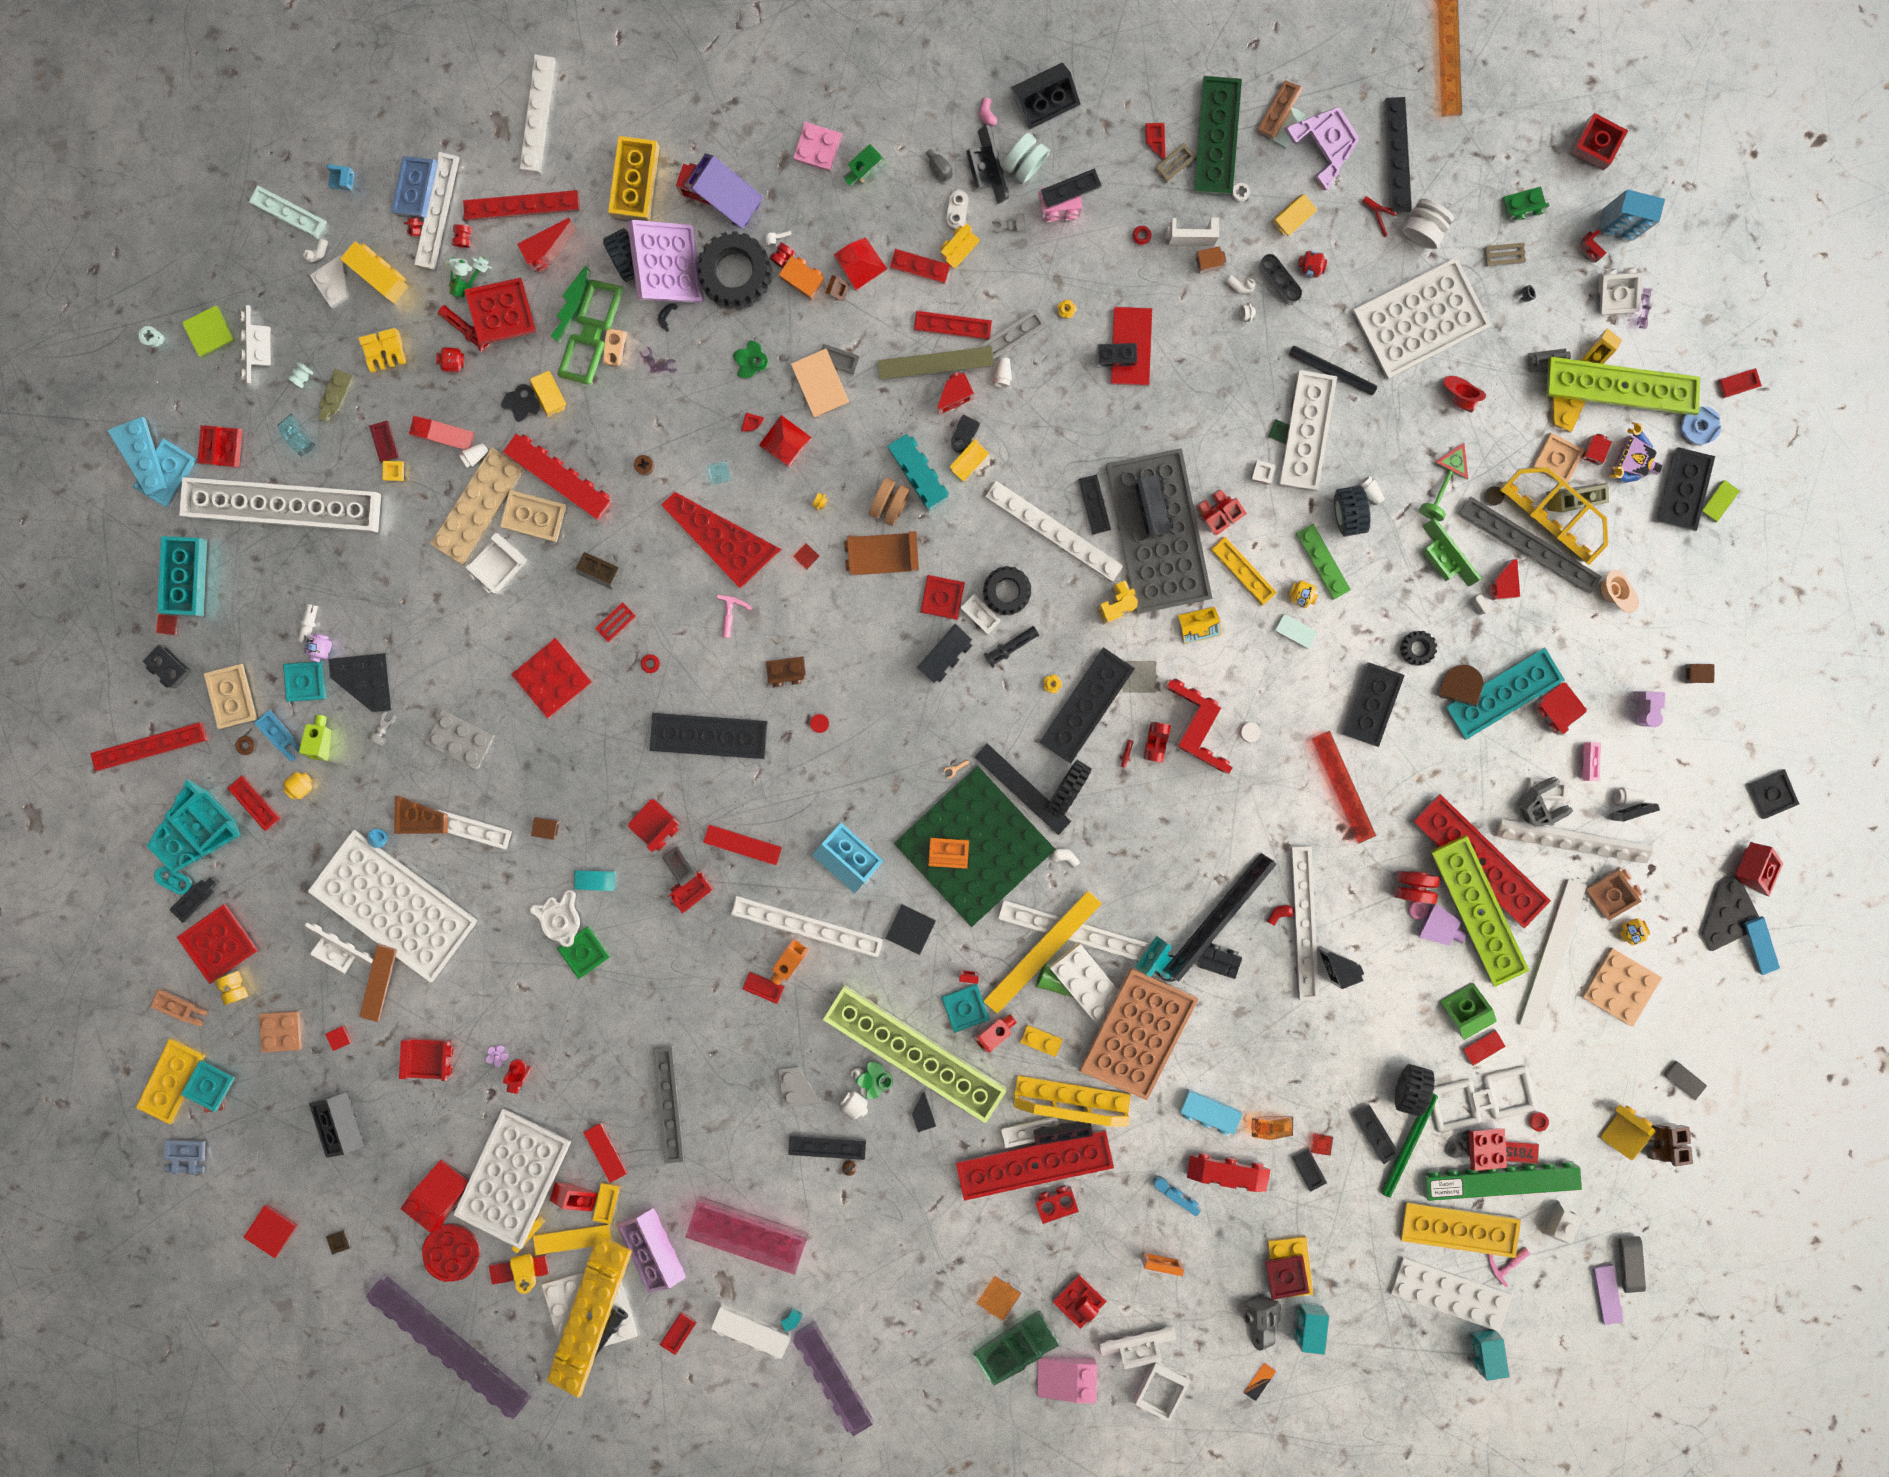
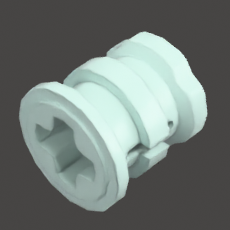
M145 326L140 330L139 339L144 345L155 348L163 343V335L155 328Z
M297 362L298 367L293 369L292 376L289 375L288 379L303 388V383L308 381L309 374L313 375L314 372L302 363Z

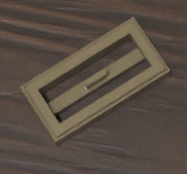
M1183 143L1158 164L1155 170L1168 183L1192 163L1196 156ZM1183 149L1186 151L1164 171L1161 169ZM1188 155L1190 156V158H1189L1188 160H1186V161H1185L1181 166H1179L1174 172H1172L1169 176H1167V173H1168L1170 170H1172L1177 164H1179V163H1180L1184 158H1186Z
M1525 243L1486 246V267L1525 263ZM1519 248V251L1490 253V251ZM1520 255L1518 259L1490 260V258Z

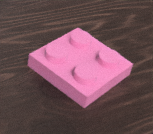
M805 122L794 160L830 172L842 133Z

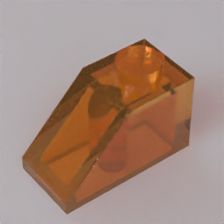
M1254 1117L1251 1123L1252 1137L1274 1140L1293 1136L1294 1117Z

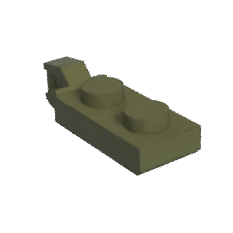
M336 368L334 369L320 401L319 408L321 411L318 416L320 420L328 423L331 415H336L337 411H340L354 376Z

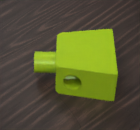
M315 715L313 725H305L299 754L312 760L328 761L332 732L325 727L326 716Z

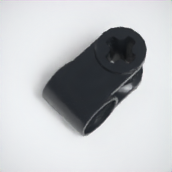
M964 414L962 415L951 439L953 451L962 453L969 446L972 438H974L978 431L980 422ZM963 440L964 445L956 446V441Z

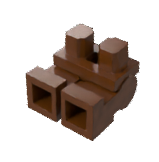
M1675 1123L1652 1125L1656 1132L1649 1140V1142L1654 1141V1147L1647 1148V1157L1649 1159L1671 1162L1675 1167L1693 1164L1692 1147L1687 1145L1691 1144L1690 1126L1676 1125Z

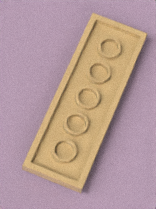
M491 447L430 544L464 565L505 502L509 490L513 489L525 468Z

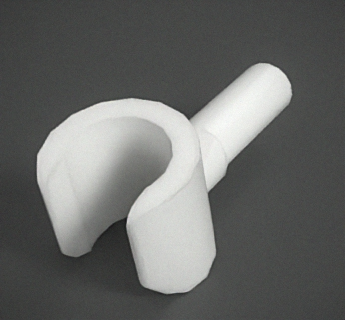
M791 231L779 234L768 233L765 237L766 246L776 245V239L791 236Z

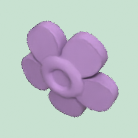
M498 1045L496 1049L490 1046L487 1049L490 1055L486 1056V1061L488 1063L494 1061V1066L500 1067L502 1061L508 1059V1054L504 1052V1046Z

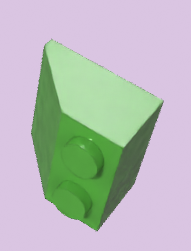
M1474 983L1440 1001L1454 1028L1463 1040L1497 1022L1493 1008Z

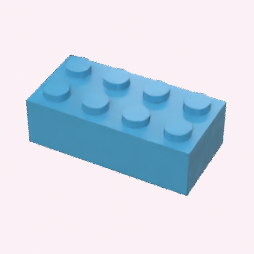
M1627 189L1603 208L1598 230L1606 236L1617 235L1621 236L1623 240L1633 241L1660 222L1665 199Z

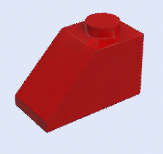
M1518 559L1509 560L1491 581L1489 594L1493 600L1521 597Z
M555 1182L549 1201L561 1209L592 1212L598 1193L573 1184Z

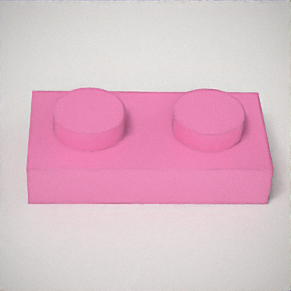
M1584 742L1582 750L1584 757L1582 767L1583 781H1600L1601 743Z

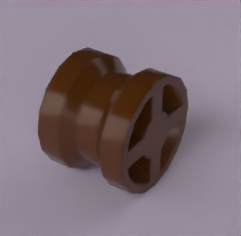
M640 455L634 461V468L639 474L648 476L654 471L655 464L649 456Z

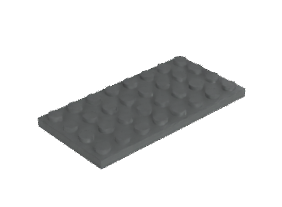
M1182 448L1107 463L1106 467L1131 589L1134 588L1136 593L1134 596L1138 601L1136 613L1142 614L1213 599ZM1158 475L1159 480L1162 479L1165 491H1162L1163 498L1168 500L1169 510L1166 511L1168 517L1172 518L1174 528L1171 529L1172 532L1170 534L1147 539L1134 482L1137 478Z

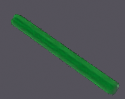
M1433 1093L1426 1112L1423 1116L1416 1117L1401 1148L1400 1155L1397 1157L1381 1191L1386 1197H1392L1438 1099L1435 1093Z

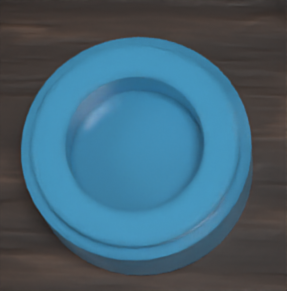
M372 829L367 836L368 844L374 848H382L388 839L387 834L381 829Z

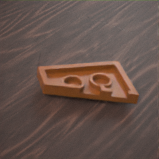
M395 795L394 834H448V814Z

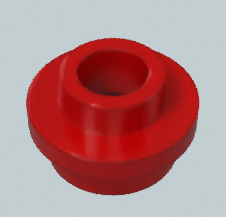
M1138 226L1134 229L1132 238L1136 244L1146 245L1151 240L1152 234L1148 227ZM1139 233H1144V234H1145V238H1144V239H1140V238L1138 237V234H1139Z
M652 654L645 655L640 663L642 670L646 673H655L660 667L658 657ZM650 660L654 662L651 668L647 666V662Z

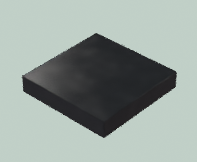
M1785 769L1748 783L1762 819H1767L1800 805Z
M1644 802L1612 812L1610 817L1612 821L1625 822L1660 811V807L1657 803Z
M901 904L885 939L920 955L936 920Z

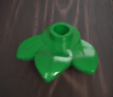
M748 341L747 349H738L733 353L734 360L737 364L741 365L737 376L741 378H751L756 372L764 371L768 367L769 359L766 354L762 353L761 345L755 341ZM760 358L761 363L757 365L756 362Z
M868 1062L867 1072L860 1074L856 1079V1083L860 1087L867 1089V1099H875L881 1095L883 1090L889 1089L892 1086L893 1076L884 1070L882 1064Z

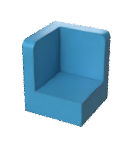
M327 164L326 168L330 171L328 186L334 189L352 191L354 171L350 167Z

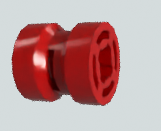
M454 224V237L451 240V245L460 248H470L471 241L469 238L473 228L467 225Z
M779 242L776 253H772L769 259L779 267L784 268L791 256L794 257L796 253L786 244Z

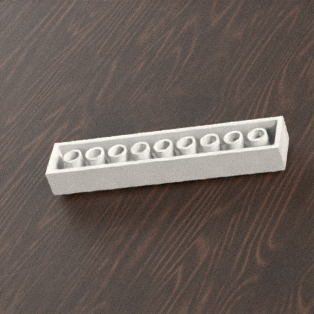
M182 477L179 516L192 519L378 533L381 494L369 491Z

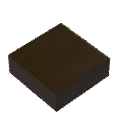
M346 1229L326 1236L332 1255L352 1247Z

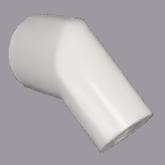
M319 238L316 249L305 250L303 258L310 263L322 259L325 255L328 241Z
M1056 849L1051 854V859L1054 862L1059 860L1067 861L1072 868L1080 863L1069 849Z

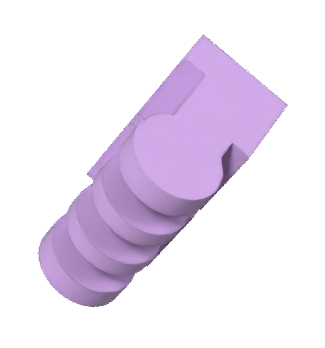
M1634 691V699H1639V712L1635 715L1636 723L1643 727H1659L1663 722L1661 708H1665V692Z

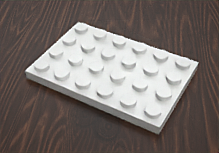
M1457 257L1353 310L1387 379L1491 327Z
M502 1109L455 1210L454 1216L519 1249L523 1248L571 1141L517 1114Z

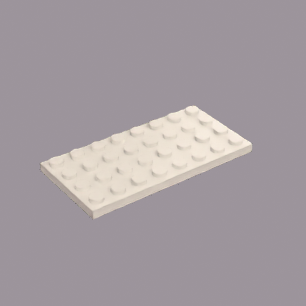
M357 830L352 831L308 891L376 943L397 949L396 957L430 983L436 979L478 922L477 919L381 848L370 846L367 838Z

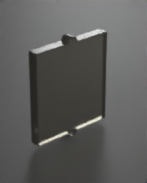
M1125 661L1135 669L1124 684L1123 693H1156V679L1158 678V675H1156V661Z

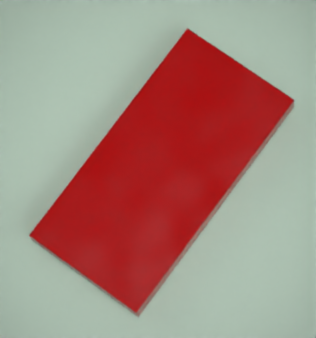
M1114 307L1112 344L1137 343V364L1130 367H1111L1112 385H1150L1153 308Z

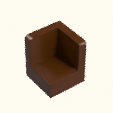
M1685 664V684L1715 682V664Z
M535 817L531 836L556 840L560 820Z

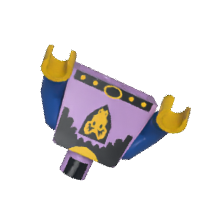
M1632 422L1634 425L1633 429H1627V432L1633 435L1625 437L1613 467H1611L1614 475H1609L1610 478H1616L1624 483L1638 481L1640 478L1646 477L1648 472L1658 475L1663 466L1654 461L1657 451L1653 449L1652 443L1642 431V424Z

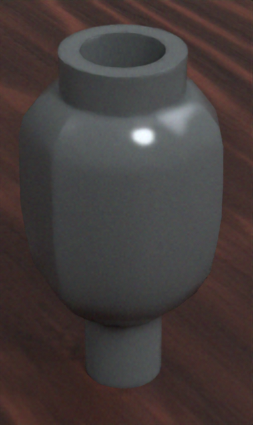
M932 149L925 153L930 159L929 167L938 179H943L947 182L954 176L951 165L942 155L935 154Z

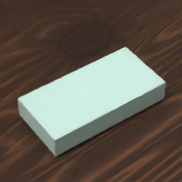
M1283 614L1274 630L1307 649L1310 648L1318 633L1286 614Z

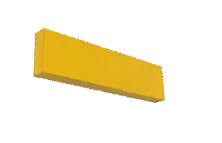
M1226 537L1221 539L1211 549L1214 555L1262 606L1277 593Z
M610 1224L536 1234L533 1236L536 1255L593 1247L599 1235L612 1240Z

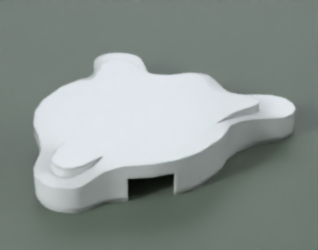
M567 890L560 902H557L554 897H550L544 905H532L530 908L531 914L540 920L544 934L564 947H569L573 944L574 936L580 925L579 915L574 908L576 893L572 890Z

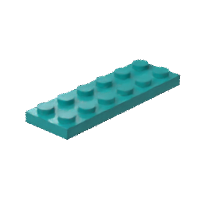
M1544 647L1485 682L1477 707L1454 701L1445 708L1463 738L1467 740L1565 681Z

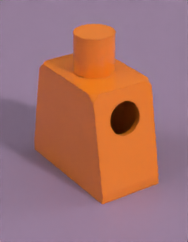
M793 939L772 968L774 973L770 978L771 981L780 985L783 979L788 980L809 949Z

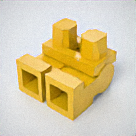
M1122 581L1112 587L1115 597L1112 598L1114 604L1109 606L1107 601L1097 607L1104 625L1121 618L1123 614H1128L1137 607L1138 601L1134 596L1136 594L1134 588L1129 590L1126 581Z

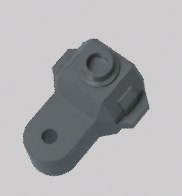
M1267 1296L1250 1300L1244 1306L1243 1318L1245 1323L1251 1326V1341L1253 1346L1259 1351L1275 1344V1326L1281 1320V1304Z

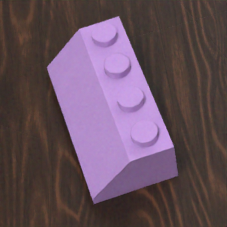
M654 1208L639 1212L616 1224L626 1247L632 1250V1260L648 1293L669 1289L686 1278L683 1267L675 1255V1250L671 1246L667 1233L663 1229Z

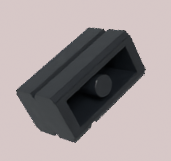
M1211 943L1199 957L1197 966L1236 979L1242 957L1238 955L1239 952L1228 948L1227 951L1220 949V945Z

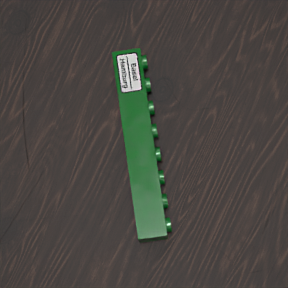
M1563 1161L1562 1164L1557 1165L1553 1162H1545L1543 1166H1536L1531 1163L1524 1164V1167L1507 1165L1506 1168L1478 1171L1470 1170V1168H1466V1171L1448 1169L1444 1173H1440L1438 1170L1428 1171V1174H1422L1424 1197L1428 1201L1582 1190L1581 1168L1573 1161Z

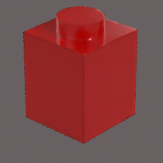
M1602 434L1590 436L1581 459L1595 465L1603 464L1612 441L1607 440V437Z

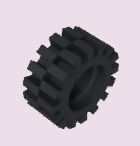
M1426 631L1411 632L1401 641V656H1404V660L1408 661L1409 664L1415 666L1425 665L1435 658L1434 655L1437 653L1436 647L1438 646L1434 642L1435 638L1431 637L1430 633H1426ZM1415 641H1421L1425 644L1426 650L1421 656H1417L1412 652V645Z

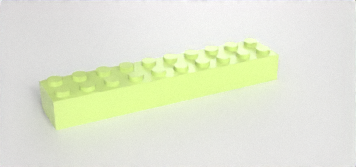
M846 985L843 986L823 1018L824 1021L984 1123L988 1121L1006 1093L1005 1086Z

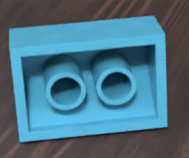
M842 823L836 827L812 854L818 862L854 894L883 862L875 852Z

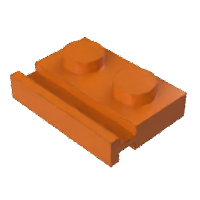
M930 838L929 866L967 868L969 840Z

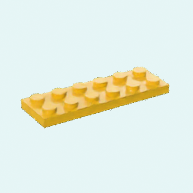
M1405 1202L1400 1240L1516 1258L1521 1220L1513 1217Z

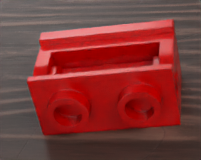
M699 871L684 886L678 883L670 889L672 893L668 897H672L671 900L683 914L714 890V887L703 873Z

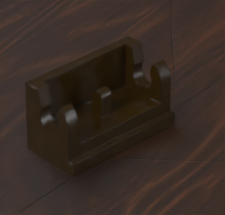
M583 552L575 568L578 575L611 590L614 587L615 578L619 575V567L586 552Z

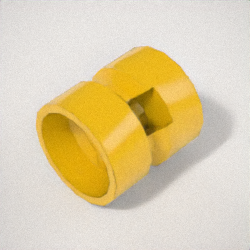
M239 971L215 980L218 991H222L221 999L224 1006L248 997L245 986H241L242 979Z

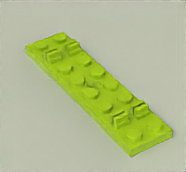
M1550 357L1548 359L1546 396L1696 416L1699 414L1701 377ZM1626 383L1627 389H1624L1621 384Z
M1464 835L1431 851L1492 985L1497 987L1530 971L1468 836ZM1479 909H1484V913L1482 915H1478L1477 912Z

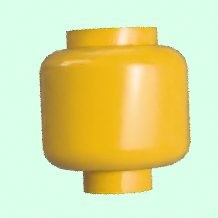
M295 771L283 781L284 788L282 790L292 800L295 798L300 800L312 790V785L310 784L312 779L305 772L301 774Z

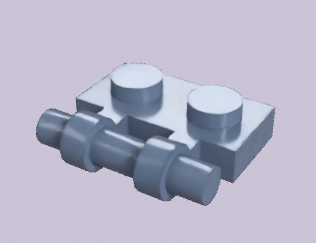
M165 1140L164 1160H171V1165L166 1164L164 1172H171L172 1174L189 1173V1175L204 1173L205 1166H198L197 1161L205 1160V1141ZM180 1160L189 1161V1165H181Z

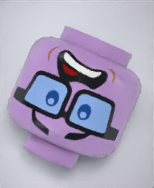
M314 633L307 637L304 653L309 655V660L320 662L321 659L329 657L332 642L328 640V636Z

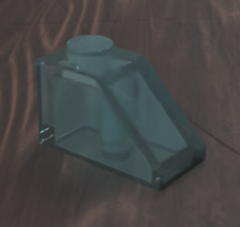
M292 413L277 425L285 442L300 457L309 453L316 445L311 435Z

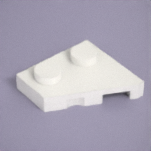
M341 255L310 275L331 308H335L349 298L348 289L346 288L347 279L344 272V262L340 259Z

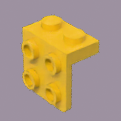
M1619 1104L1615 1110L1618 1113L1604 1131L1601 1138L1629 1160H1634L1656 1131L1651 1127L1653 1123L1644 1117L1642 1119L1635 1116L1636 1111L1626 1105L1624 1108Z

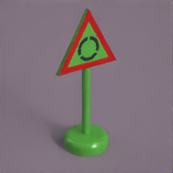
M1465 443L1434 462L1449 471L1434 504L1423 503L1420 506L1419 512L1423 516L1431 520L1436 518L1438 521H1443L1446 513L1438 505L1452 473L1468 480Z

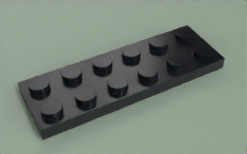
M1103 647L1039 743L1071 764L1135 668Z
M652 713L650 751L765 759L768 721Z

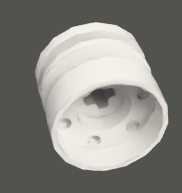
M1419 199L1412 211L1413 216L1407 219L1402 232L1407 238L1428 249H1437L1444 237L1442 232H1446L1449 229V225L1453 222L1454 217L1450 211L1438 203L1427 199Z

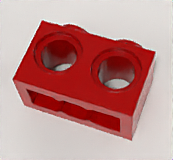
M1063 1185L1056 1188V1191L1052 1193L1048 1191L1042 1192L1035 1198L1042 1224L1079 1212L1071 1186ZM1063 1196H1068L1070 1198V1202L1068 1204H1062L1060 1202V1199ZM1045 1202H1049L1052 1204V1208L1044 1210L1042 1205Z

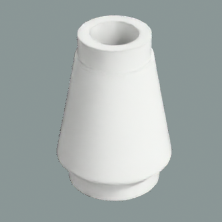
M999 358L993 377L994 386L1007 388L1012 382L1010 359Z
M481 443L462 450V453L458 456L466 468L470 466L473 467L488 453V450Z
M1370 476L1358 484L1363 487L1367 498L1375 505L1380 504L1385 499L1375 479H1372Z
M1621 787L1615 790L1614 800L1620 806L1643 803L1645 801L1644 791Z

